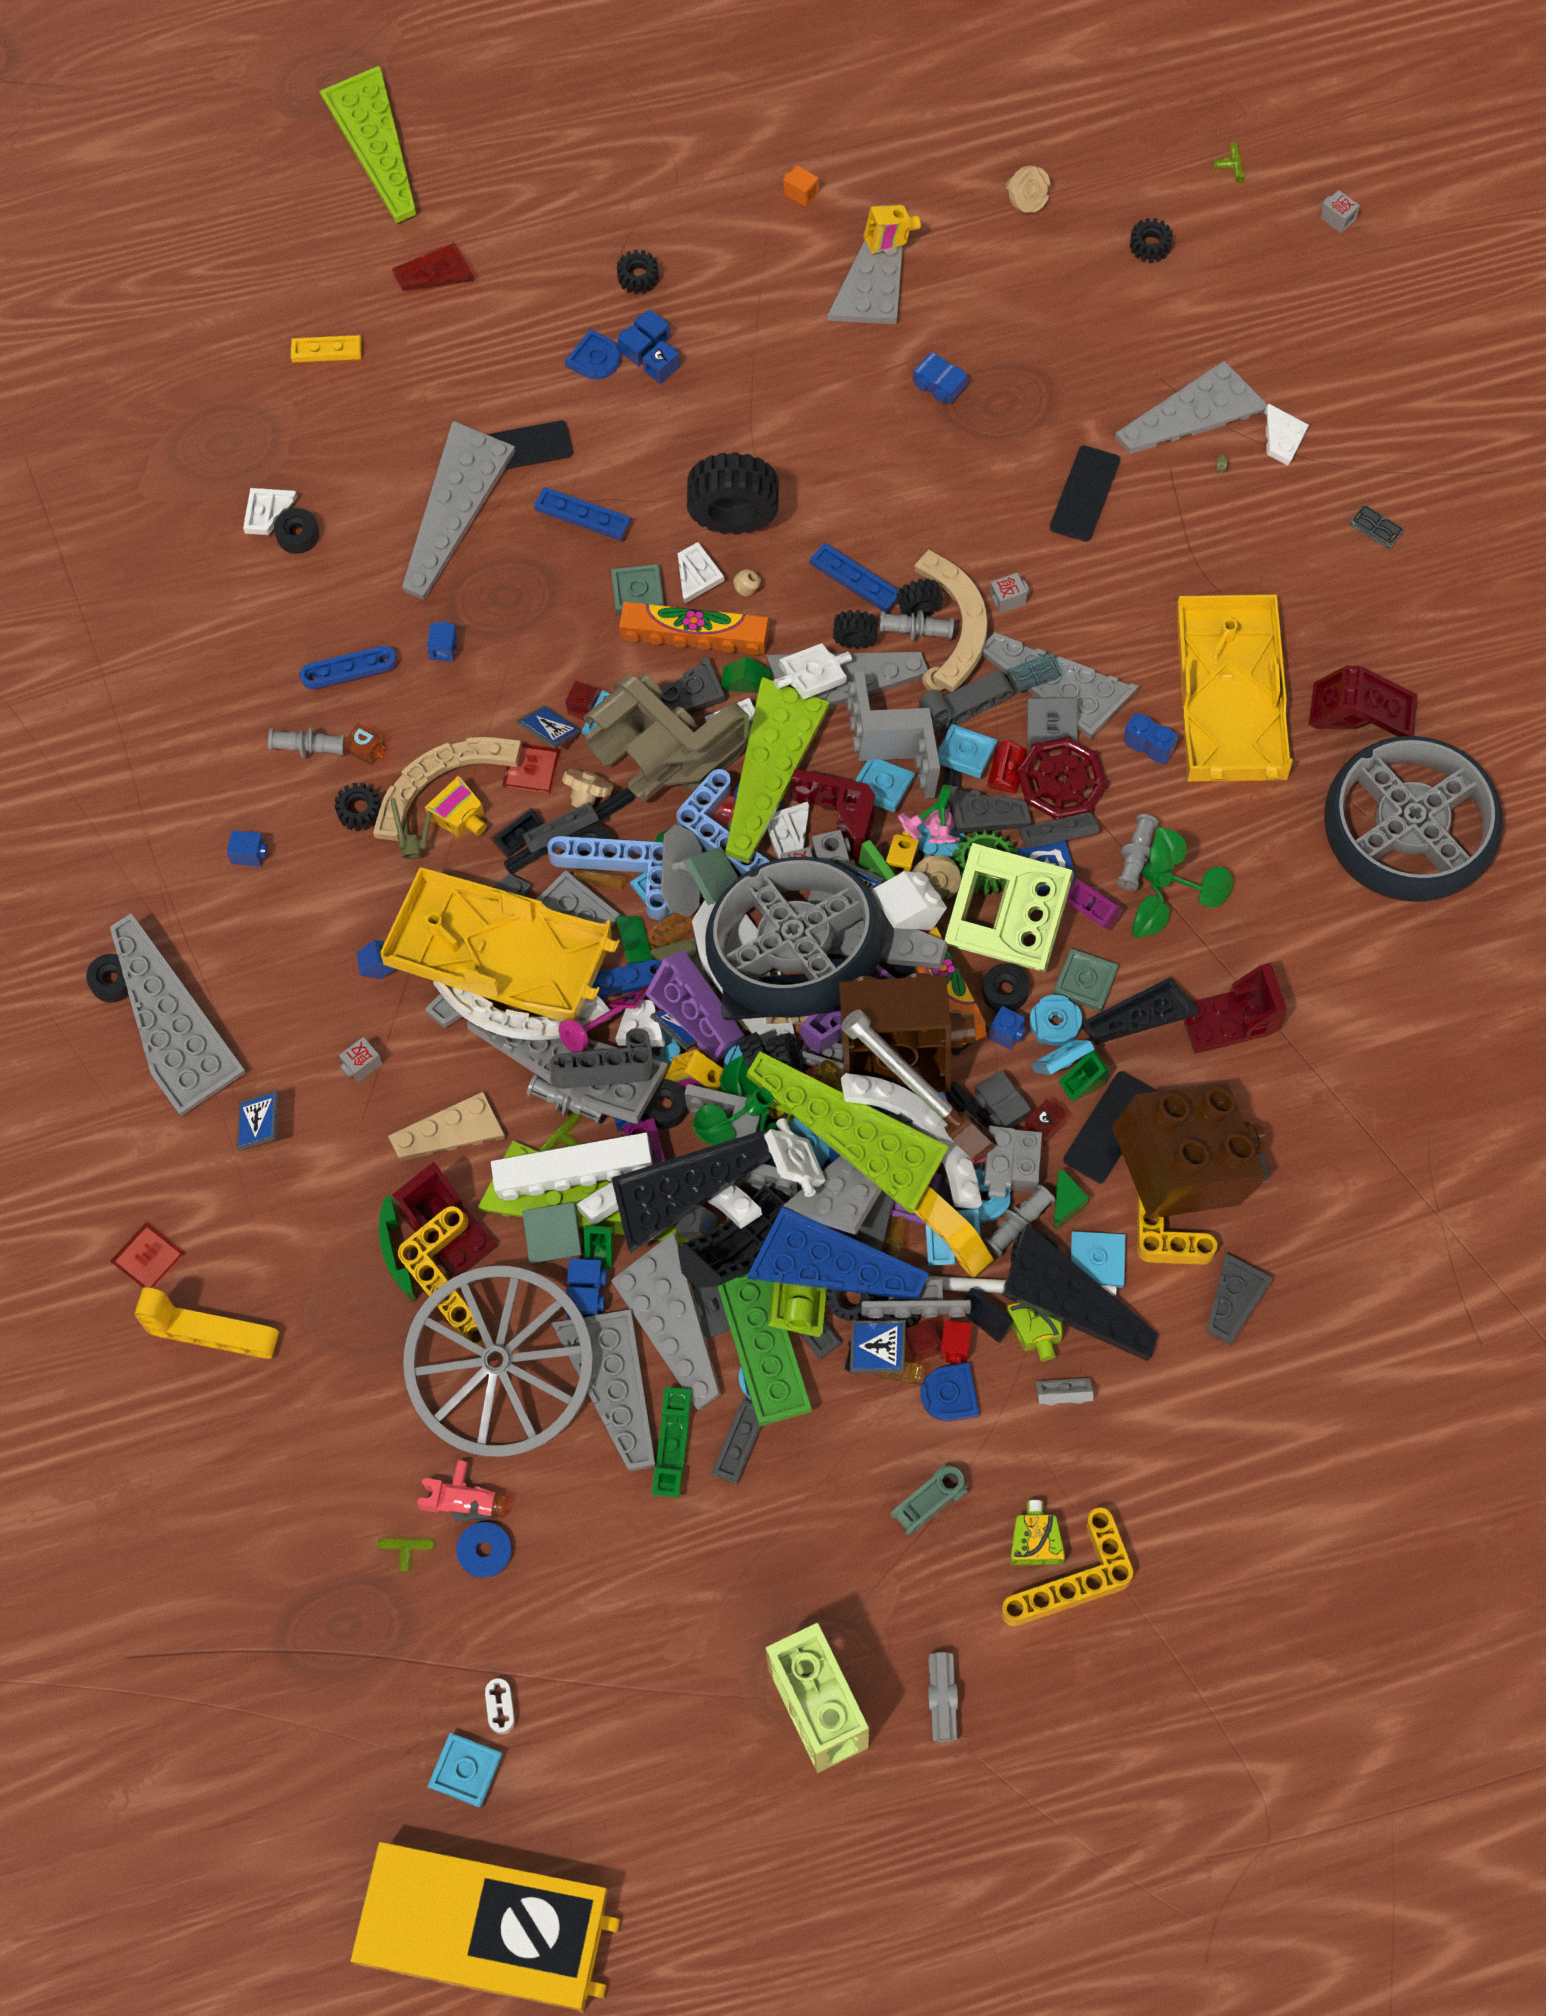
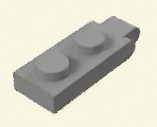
M997 1126L988 1127V1131L997 1142V1146L985 1156L983 1185L988 1186V1197L1004 1198L1006 1188H1011L1016 1129Z

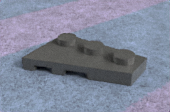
M949 785L952 788L949 801L957 833L980 832L984 829L986 831L1019 829L1030 826L1032 823L1027 803L1023 800L999 795L995 797L980 795V791L971 790L966 792L958 790L956 786Z

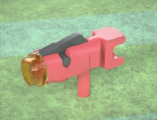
M459 1460L457 1461L452 1485L442 1483L441 1480L428 1478L422 1480L425 1490L433 1493L429 1498H419L417 1505L423 1511L439 1513V1511L451 1512L456 1522L497 1520L498 1517L504 1518L506 1515L508 1496L479 1486L475 1488L466 1487L464 1479L468 1463Z

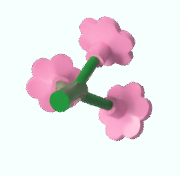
M943 785L936 804L921 815L917 814L910 818L903 812L898 816L903 828L913 839L916 840L921 836L917 826L924 822L925 827L929 829L930 835L934 837L928 839V843L939 844L960 841V837L951 836V830L956 825L954 818L951 817V812L945 810L952 791L950 786Z

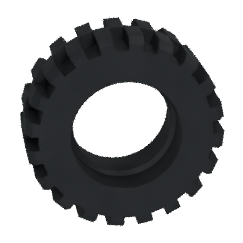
M732 452V454L719 453L718 456L711 455L706 457L705 460H700L690 470L687 478V511L692 519L701 527H707L708 530L713 532L715 530L720 531L722 534L750 533L754 529L760 530L764 528L777 515L779 507L778 475L768 462L765 463L763 459L759 457L754 458L750 454L741 455L739 452Z

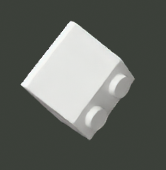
M904 871L871 890L879 907L893 928L932 930L947 909L939 893L930 884L928 877L921 872Z

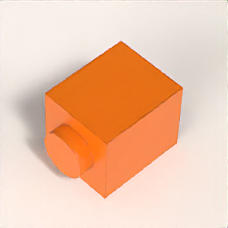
M796 165L783 178L784 195L806 207L819 193V177Z

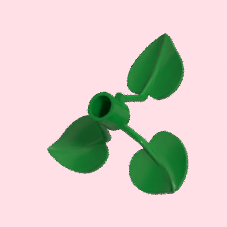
M1156 827L1154 841L1149 854L1150 863L1144 867L1143 877L1151 883L1150 888L1155 891L1158 898L1154 895H1149L1140 903L1133 922L1132 936L1138 938L1155 935L1167 925L1170 909L1168 905L1162 903L1164 897L1158 887L1168 886L1173 880L1201 890L1198 896L1199 903L1205 907L1214 908L1223 904L1232 893L1234 881L1230 872L1220 866L1212 867L1204 874L1202 885H1197L1172 875L1170 870L1174 869V864L1181 863L1184 860L1187 845L1184 838L1177 832L1163 827Z
M742 1055L732 1060L723 1069L720 1075V1085L724 1093L747 1098L745 1106L728 1119L725 1111L713 1104L702 1106L695 1114L694 1132L707 1144L717 1145L732 1140L735 1137V1130L730 1123L745 1112L750 1116L762 1115L759 1131L763 1130L765 1134L770 1129L779 1131L776 1123H769L765 1127L767 1115L770 1113L767 1108L773 1103V1096L767 1089L760 1088L747 1077L749 1068ZM771 1154V1158H770L769 1160H767V1161L770 1162V1163L775 1164L774 1159H773L772 1154Z

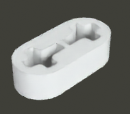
M493 1679L485 1688L488 1722L495 1733L507 1734L515 1725L512 1691L505 1680ZM498 1685L501 1686L502 1690H506V1693L501 1694V1704L497 1703L495 1695H491V1692H494ZM499 1709H503L505 1718H509V1721L505 1722V1727L500 1728L498 1723H494V1720L499 1719Z

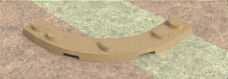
M928 550L914 565L915 572L925 578L934 579L938 582L939 586L957 602L963 622L961 637L956 649L933 676L935 683L953 692L970 675L981 658L982 649L987 639L986 609L979 590L967 574L950 561Z
M493 737L466 738L464 742L451 745L446 743L424 753L410 763L401 772L402 775L395 784L389 787L378 813L373 832L374 837L399 841L390 801L391 798L396 800L403 828L411 803L430 781L449 770L470 764L485 763L517 767L522 749L521 741Z

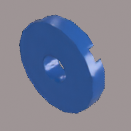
M481 1522L471 1525L462 1533L457 1543L456 1553L458 1561L465 1572L476 1578H490L497 1576L507 1567L511 1560L512 1547L510 1538L503 1528L494 1523ZM481 1544H489L492 1547V1551L487 1557L477 1555V1548Z

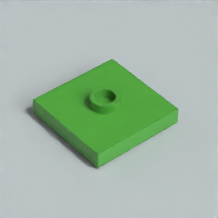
M868 840L862 843L858 867L884 878L883 883L895 877L896 875L872 841Z

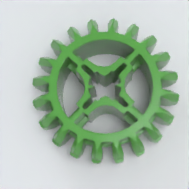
M985 829L982 831V835H979L976 831L972 833V838L965 835L963 838L964 842L959 841L957 843L960 849H954L952 853L953 861H955L960 870L961 880L966 866L965 860L966 858L968 859L972 843L1018 855L1017 849L1013 848L1012 841L1005 842V835L999 838L996 837L997 832L995 830L991 835H987ZM978 875L974 893L977 895L979 890H982L984 895L987 896L989 890H992L997 895L999 887L1003 890L1005 889L1006 882Z

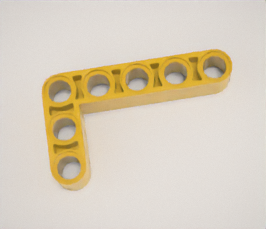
M928 1185L914 1213L947 1243L959 1264L971 1277L975 1278L994 1260L973 1226Z
M1137 1192V1253L1140 1259L1151 1263L1197 1265L1208 1264L1213 1260L1217 1250V1241L1212 1235L1206 1233L1164 1232V1217L1153 1218L1157 1222L1155 1225L1146 1224L1144 1219L1148 1217ZM1153 1243L1157 1249L1149 1251L1144 1247V1244ZM1179 1244L1182 1246L1183 1251L1175 1252L1172 1250L1171 1245ZM1205 1245L1210 1249V1252L1202 1253L1197 1247Z
M454 1206L442 1210L403 1242L398 1250L400 1260L429 1297L440 1286L449 1281V1278L432 1257L464 1232L468 1226L467 1215ZM453 1214H459V1223L455 1226H449V1218ZM433 1231H438V1240L430 1244L428 1242L429 1234ZM412 1248H417V1257L409 1261L407 1258L408 1251ZM433 1268V1278L429 1281H424L423 1274L425 1270ZM456 1290L450 1295L448 1300L441 1302L437 1307L459 1335L472 1341V1334L478 1330V1327L466 1300ZM460 1309H465L467 1312L465 1320L457 1322L455 1319L456 1313ZM483 1339L475 1343L482 1348H486Z
M147 1287L142 1288L134 1313L144 1329L152 1335L266 1359L272 1358L279 1336V1331L269 1326L174 1307L164 1292Z
M1095 1508L1092 1510L1086 1524L1087 1532L1100 1566L1006 1598L1001 1611L1002 1619L1006 1624L1019 1626L1122 1591L1129 1586L1133 1576V1569L1113 1516L1107 1509ZM1102 1518L1107 1523V1526L1101 1529L1096 1528L1092 1520ZM1108 1543L1112 1544L1117 1552L1112 1555L1106 1554L1102 1546ZM1118 1569L1122 1570L1127 1578L1124 1581H1118L1113 1577L1112 1572ZM1094 1578L1099 1581L1101 1587L1097 1590H1092L1088 1588L1086 1581ZM1068 1587L1073 1590L1075 1596L1071 1599L1063 1598L1060 1594V1589ZM1037 1596H1042L1047 1599L1048 1605L1044 1608L1037 1607L1033 1599ZM1011 1605H1017L1021 1608L1022 1614L1013 1617L1008 1614L1007 1608Z

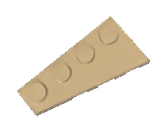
M483 1092L388 1136L399 1161L432 1155L434 1152L446 1149L451 1151L457 1149V1147L469 1144L473 1146L483 1144V1141L505 1139V1135Z

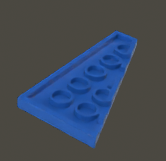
M785 1207L781 1208L747 1275V1279L912 1300H918L929 1277V1273Z

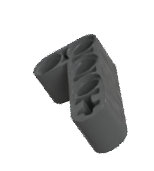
M997 670L943 697L937 689L931 690L921 697L919 708H930L934 735L948 730L951 724L958 725L1007 701L1013 696L1015 691L1001 670Z
M633 1028L626 1033V1048L556 1054L550 1060L551 1084L561 1089L643 1082L652 1076L650 1038L648 1032L642 1028Z

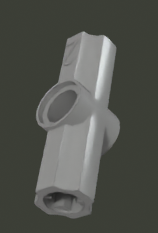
M937 1652L929 1654L930 1685H928L929 1711H931L933 1742L957 1741L956 1710H958L957 1684H954L953 1653Z

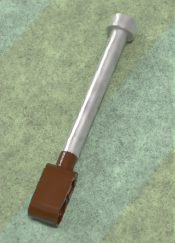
M860 1009L853 1011L845 1018L841 1029L851 1039L859 1038L947 1123L944 1128L948 1136L972 1160L977 1162L997 1146V1142L992 1134L971 1113L965 1110L959 1114L869 1026L871 1020Z

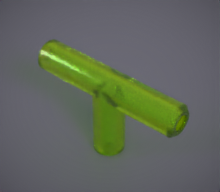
M1232 142L1229 144L1231 158L1215 159L1214 168L1233 167L1235 181L1241 183L1244 181L1239 147L1237 142Z
M572 1112L541 1145L539 1151L552 1150L559 1141L567 1147L581 1145L567 1134L580 1120V1117Z
M380 1538L378 1540L379 1550H400L399 1571L409 1572L411 1550H432L434 1548V1540Z

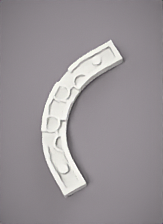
M436 981L433 982L446 1001L459 1014L485 1030L524 1040L560 1038L558 1032L560 1021L545 1016L529 1017V1013L509 1009L505 1012L493 1007L492 1002L480 995ZM597 995L594 1000H586L577 1022L585 1026L610 1009Z
M849 1073L843 1075L841 1083L846 1102L878 1106L897 1115L903 1113L913 1120L911 1124L921 1133L949 1146L942 1163L949 1179L954 1207L978 1209L982 1205L978 1181L970 1157L948 1136L944 1128L947 1123L918 1095L904 1087L880 1078Z
M612 1182L577 1204L579 1212L593 1226L619 1210ZM734 1184L707 1201L725 1213L740 1229L762 1215L761 1208Z

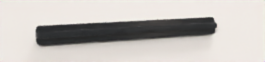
M625 788L593 807L599 819L594 823L601 821L632 802L634 795L630 789ZM545 846L533 853L527 847L504 861V867L509 874H513L548 853V847Z

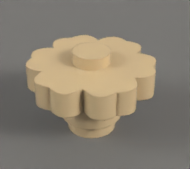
M565 770L562 778L564 784L571 786V805L577 808L589 802L591 805H594L596 796H610L613 789L612 783L588 771Z

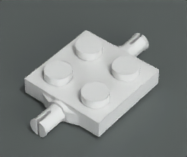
M823 643L779 660V667L786 676L774 679V685L777 689L792 685L800 696L806 699L845 684L847 676L842 671L840 665L851 662V655L847 651L835 656L825 648Z
M779 1119L776 1122L779 1131L770 1129L764 1135L768 1144V1150L776 1164L777 1172L781 1178L799 1182L803 1188L804 1195L811 1197L816 1193L813 1186L820 1187L825 1182L809 1139L797 1136L790 1130L786 1119Z

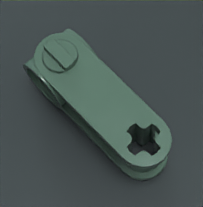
M944 1464L933 1473L934 1477L891 1512V1518L898 1520L906 1530L905 1534L907 1537L916 1533L953 1501L957 1502L968 1493L967 1488L969 1486L964 1481V1476L959 1469ZM947 1478H953L958 1482V1485L953 1489H948L943 1485V1481Z

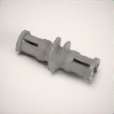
M918 610L915 617L914 613L908 616L905 614H885V611H881L878 632L909 633L911 641H914L917 634L919 636L947 637V640H951L954 618H949V620L934 619L933 617L924 618L922 610Z
M312 727L308 728L306 734H304L303 730H300V733L294 731L279 732L274 731L272 728L269 729V750H273V748L288 749L289 751L300 750L302 758L306 757L308 751L309 753L315 751L317 753L328 752L339 753V756L344 755L345 734H340V736L313 734Z
M1147 814L1137 816V827L1131 838L1132 843L1124 845L1121 850L1125 861L1122 875L1118 877L1117 884L1121 888L1130 891L1138 889L1140 873L1143 866L1147 863L1146 858H1149L1151 837L1158 825V820Z
M536 1074L533 1075L529 1083L526 1095L531 1096L532 1094L546 1100L550 1104H556V1112L562 1107V1115L565 1117L572 1111L576 1115H582L594 1120V1124L599 1125L604 1115L603 1113L586 1108L558 1088L539 1078Z
M1039 1184L1036 1187L1037 1191L1029 1199L1025 1200L1019 1208L1013 1206V1211L1005 1210L1004 1216L1007 1220L989 1238L986 1237L983 1240L987 1247L997 1256L1001 1257L1003 1255L1002 1251L1018 1238L1027 1223L1032 1227L1030 1223L1036 1220L1050 1203L1054 1204L1056 1202L1053 1195L1042 1185Z

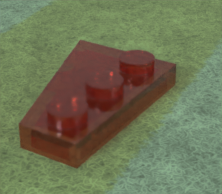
M454 242L392 268L393 275L402 291L474 281L471 270Z

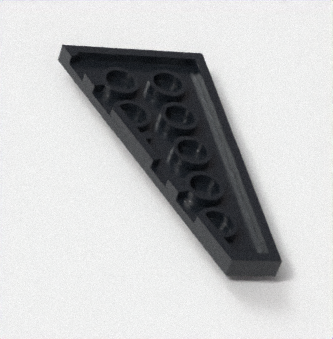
M761 1130L612 1177V1184L629 1252H634L769 1160L771 1154L764 1137V1131Z
M1027 1223L1023 1228L1001 1296L1148 1361L1152 1357L1158 1334Z

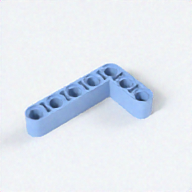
M723 769L712 771L677 811V825L693 831L701 848L706 852L719 847L723 848L727 846L729 831L710 818L731 793L730 775ZM718 782L725 783L722 787H717L714 784ZM701 800L709 801L706 805H701L698 802ZM685 818L694 819L690 823L683 822ZM705 832L713 833L710 837H705L702 834ZM755 851L751 859L753 863L750 865H743L742 861L727 856L735 873L740 876L761 864L770 862L757 851Z
M557 836L549 841L547 846L549 861L556 867L647 872L646 913L655 920H660L668 914L669 909L661 895V884L653 882L656 878L662 879V861L655 859L656 856L663 855L662 842ZM557 849L565 850V852L560 855L553 853ZM584 850L590 852V854L587 856L579 855V853ZM607 852H613L616 854L614 857L611 858L604 856V854ZM635 853L641 855L638 859H632L629 856ZM657 901L663 903L658 908L653 907L651 904Z

